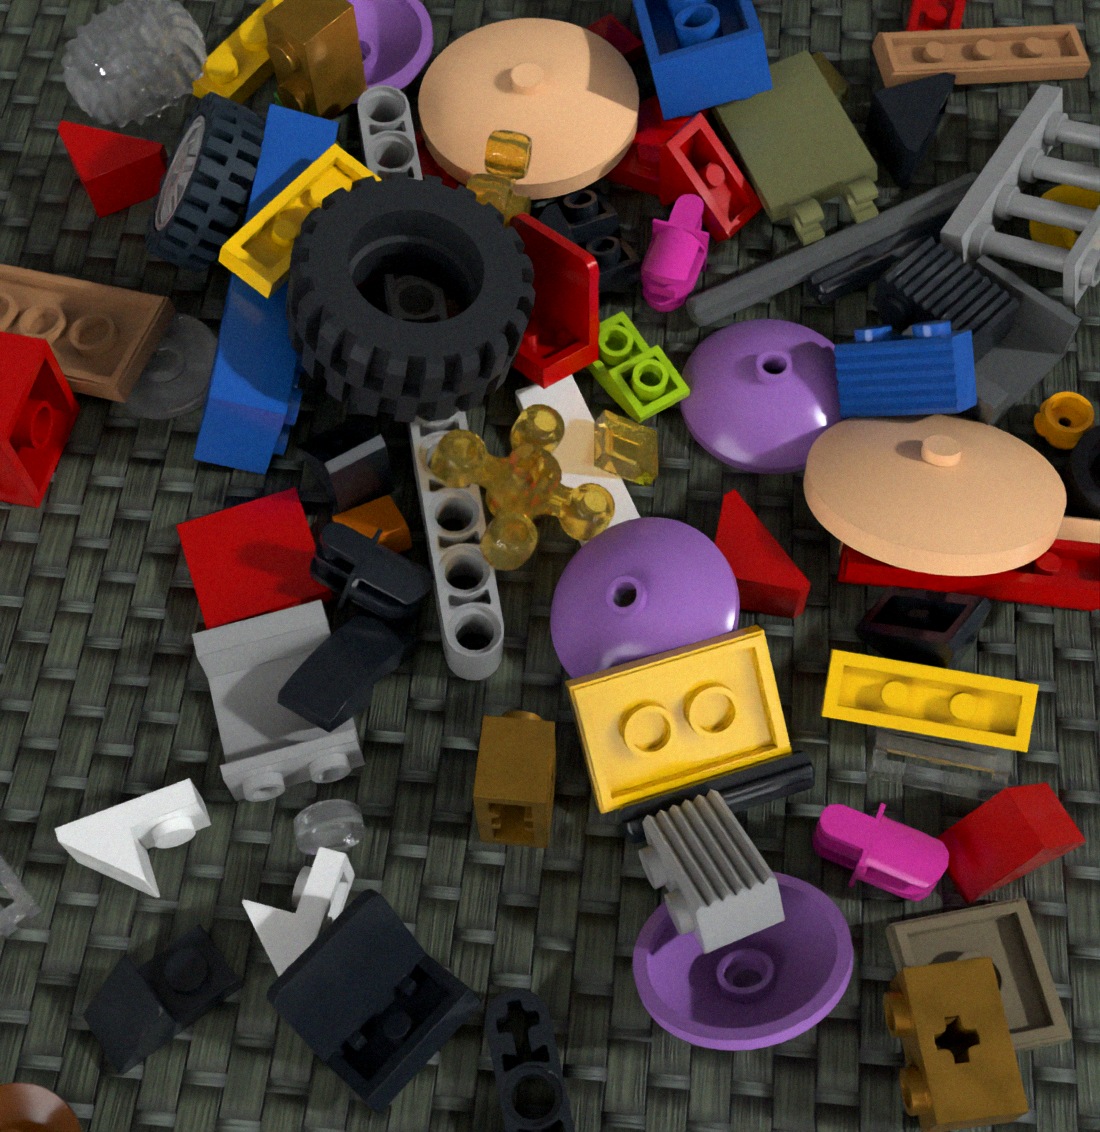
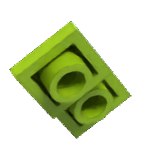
M624 311L599 323V360L586 367L615 402L638 423L690 395L691 390L657 344L649 348Z

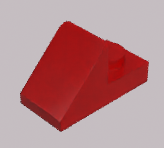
M702 113L693 116L659 147L660 204L664 207L675 202L680 196L685 194L699 196L704 203L703 215L701 217L702 222L717 243L731 238L763 207L761 201Z

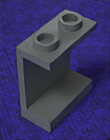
M983 254L976 261L973 270H979L982 277L988 276L990 282L997 283L1000 290H1007L1010 297H1016L1019 307L1007 336L1001 339L998 345L994 346L974 366L977 405L960 413L948 414L970 418L996 427L1066 355L1082 319L1068 311L1060 302L1050 299L1021 280L1012 270L1000 266ZM910 325L901 335L913 334L912 326Z

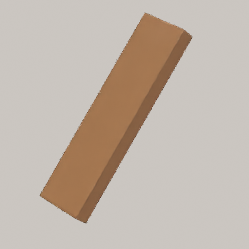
M1075 24L877 33L872 44L885 88L944 72L956 75L954 85L1084 78L1091 67Z

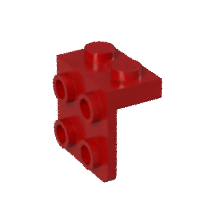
M521 212L511 217L510 226L515 228L525 244L523 254H527L532 260L535 273L532 287L536 294L534 307L513 367L545 389L599 360L598 280L600 274L597 261L592 254L527 213Z

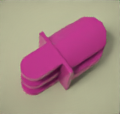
M685 194L676 200L668 222L658 219L653 220L652 240L641 266L640 278L644 286L642 290L644 298L650 307L659 312H671L682 306L688 293L694 288L700 271L705 272L710 233L701 231L704 203L699 196L694 194Z
M831 804L824 808L816 825V830L812 835V847L816 854L822 858L853 870L848 886L853 888L856 880L864 881L902 898L919 902L930 895L948 867L949 852L945 844L926 833L887 818V816L883 815L886 804H880L875 817L841 804Z

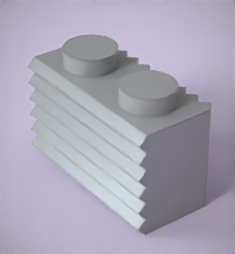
M710 789L706 797L698 794L693 802L685 799L681 807L672 805L668 812L659 810L655 817L649 815L645 817L642 824L648 846L638 851L646 876L654 889L664 885L666 889L668 888L669 893L665 894L664 898L678 933L683 936L692 932L704 954L785 920L777 878L718 791Z

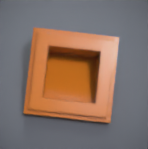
M389 494L332 516L333 522L342 523L371 539L378 528L383 530L378 543L396 553L413 548L407 523Z

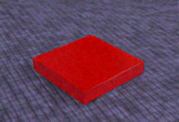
M296 487L176 525L207 630L321 600L322 603L333 600L331 590L315 581L309 573V566L315 557L316 546Z

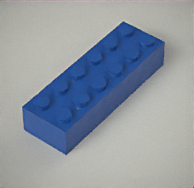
M270 103L263 129L264 139L259 146L262 148L260 159L254 165L256 173L249 186L241 228L335 143L338 122ZM231 273L193 459L266 475L273 453L284 455L290 427L295 425L301 403L302 389L297 388L300 373L303 374L305 371L301 365L303 354H298L293 350L288 336L289 321L285 318L288 280L267 299L235 273Z

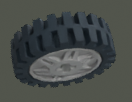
M209 92V94H205L202 97L201 102H198L195 106L193 115H190L187 119L184 132L180 133L175 143L176 149L173 154H170L167 161L166 173L162 175L159 182L160 190L154 197L152 204L154 210L150 214L147 224L149 226L145 237L147 252L196 273L206 270L210 265V261L216 259L220 246L224 245L229 237L230 226L234 227L239 217L238 209L241 204L245 203L249 193L246 189L248 184L253 181L256 173L254 165L260 159L262 148L259 146L264 139V131L262 130L264 120L261 115L213 92Z

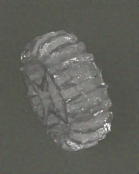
M124 0L123 3L116 6L108 3L106 11L99 15L91 14L92 21L89 24L78 26L76 28L78 38L69 40L65 44L68 53L60 60L65 69L62 77L66 81V87L81 110L86 111L90 117L97 118L103 125L114 122L122 128L132 119L141 126L148 116L155 114L161 118L162 110L168 106L179 107L178 98L182 94L193 93L192 81L199 80L204 76L201 66L208 60V57L205 53L206 44L202 39L203 33L196 21L192 19L188 10L184 9L180 2H171V0Z

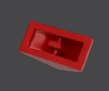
M62 120L57 129L99 219L152 198L159 192V182L168 167L166 165L168 156L164 144Z
M735 489L728 492L723 498L715 545L727 559L736 578L740 609L794 619L804 612L811 583Z
M1047 782L1004 788L936 837V839L941 840L945 844L949 852L948 867L945 871L966 905L1082 846L1086 842Z

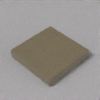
M1025 897L888 924L885 933L897 974L902 968L991 956L1015 1053L1063 1044L1072 1038ZM945 1033L935 1040L937 1049L950 1050L954 1060L964 1052L960 1043H949Z

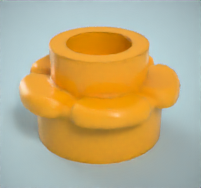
M1074 392L1054 394L1040 405L1041 412L1036 413L1034 416V428L1037 434L1044 437L1051 446L1063 450L1073 449L1083 434L1095 427L1093 423L1095 414L1091 403L1085 397ZM1059 422H1064L1069 426L1065 427L1059 424Z

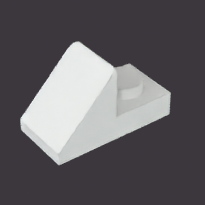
M190 778L57 827L55 832L58 842L78 863L157 898L160 897L147 849L155 846L165 849L184 844L195 836V831L210 826L211 822L202 797Z
M319 846L313 866H304L295 882L292 906L297 908L296 913L249 900L242 901L278 976L343 911L355 876L347 854Z

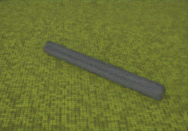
M977 172L963 174L883 210L874 218L859 224L854 223L825 236L823 239L803 246L688 298L685 305L691 322L696 327L707 326L808 280V276L814 271L942 212L953 214L979 174Z

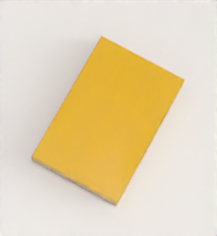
M758 625L564 681L596 806L601 814L619 809L627 803L792 752L764 629Z

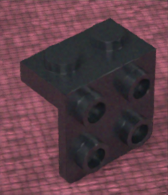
M367 889L360 893L310 946L285 969L267 991V1001L321 1061L378 1116L481 1004L467 985L424 951L386 899L373 889Z

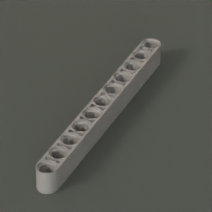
M390 85L370 87L358 99L359 135L364 166L382 180H386L387 174L393 172H408V179L423 180L411 112L406 95ZM382 275L389 316L415 323H433L448 319L442 288L426 279L413 275ZM414 311L424 312V314L421 315H412L409 313ZM454 406L450 418L429 421L428 418L423 417L426 414L416 415L414 422H406L430 570L433 576L432 582L445 659L448 667L457 676L466 680H481L493 674L498 669L502 660L504 622L466 414L461 412L457 406ZM441 465H448L457 469V471L448 475H440L433 472L432 469ZM448 520H460L468 526L460 531H448L440 525ZM458 576H469L474 578L479 584L468 590H459L452 587L448 582ZM468 634H480L486 637L490 644L480 650H469L462 647L458 640Z

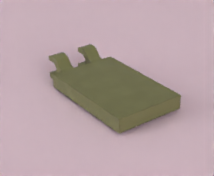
M808 49L769 65L773 89L757 93L746 100H733L709 107L771 222L774 223L789 217L799 240L804 246L825 238V232L819 221L824 220V213L819 205L822 202L841 195L856 224L878 216V210L872 199L878 197V191L874 184V181L877 180V164Z

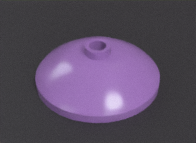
M347 0L354 5L367 89L378 85H390L401 90L422 72L432 53L433 30L427 10L419 0ZM360 96L351 104H358V99L360 98Z
M777 319L746 320L731 324L714 332L692 352L681 376L691 390L690 395L680 401L682 416L690 433L711 455L741 470L760 474H785L806 469L808 453L815 440L828 428L848 419L842 418L839 414L841 405L838 402L840 395L837 390L839 381L836 378L838 369L834 365L836 356L833 353L835 345L810 328ZM765 370H775L780 372V374H770Z
M645 517L615 524L585 543L569 561L558 581L552 600L550 616L551 635L557 656L567 673L574 679L736 631L740 611L736 578L730 564L718 547L706 535L685 523L667 518ZM635 589L637 595L634 602L627 607H621L620 600L623 594Z
M773 872L777 878L785 920L704 954L692 932L683 936L678 933L667 909L666 902H663L644 924L633 952V975L640 999L648 1013L660 1026L676 1037L702 1047L733 1051L752 1050L768 1047L794 1038L820 1022L835 1007L850 981L854 959L853 946L848 924L838 906L813 885L786 874Z

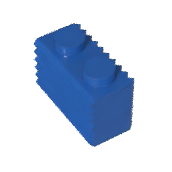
M950 320L916 323L912 325L913 334L892 335L891 325H875L854 329L855 339L835 345L833 351L836 356L834 365L838 369L836 378L839 381L837 390L840 393L838 402L841 405L839 414L842 418L960 413L977 405L972 331H951Z

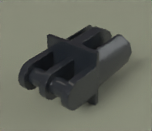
M332 522L327 524L322 529L320 542L317 544L314 552L315 557L309 566L311 577L318 583L342 595L337 608L342 610L347 600L350 599L398 626H409L419 613L421 599L428 593L431 587L433 576L430 570L379 544L378 542L383 532L379 528L371 539L342 523Z

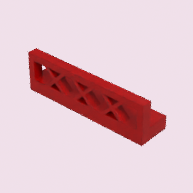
M1055 539L1051 547L1040 557L1018 568L988 575L946 576L896 567L869 557L843 543L838 564L837 582L886 588L899 586L984 596L990 600L1094 611L1095 609L1100 610V544Z

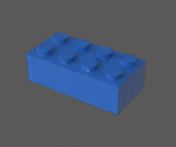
M632 0L664 121L679 116H691L703 109L733 100H746L757 93L773 89L763 31L751 0Z

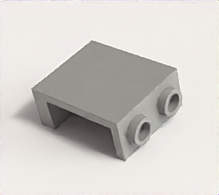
M321 600L192 634L197 658L208 678L226 764L220 765L222 778L235 801L242 799L252 802L266 801L281 795L285 791V787L310 780L316 783L337 781L346 777L352 768L365 765L353 717L329 733L277 703L279 691L292 674L332 635Z

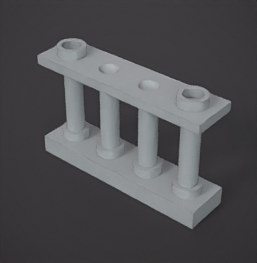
M1041 84L940 231L941 243L945 250L951 249L953 256H960L962 262L969 263L971 268H973L976 261L983 254L985 256L989 254L1063 273V305L1075 308L1087 287H1095L1100 281V205L1096 210L1022 193L1029 183H1035L1037 179L1100 192L1099 167L1047 157L1053 146L1058 147L1062 142L1100 150V126L1069 120L1068 114L1063 113V88ZM1013 216L1082 233L1070 250L999 233L997 230L1004 220L1009 221Z

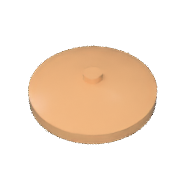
M542 18L504 20L477 28L458 38L447 46L429 66L421 83L418 97L422 136L426 147L438 165L457 181L472 189L508 199L533 200L557 197L580 190L596 182L623 159L635 138L638 127L639 89L634 73L626 59L615 47L599 35L577 25L558 20Z
M948 413L852 417L843 420L825 430L812 444L807 457L803 481L805 499L811 512L825 529L837 539L881 562L916 572L935 575H988L1005 572L1030 563L1045 553L1054 543L1066 508L1064 484L1055 468L1038 451L1017 437L994 426Z

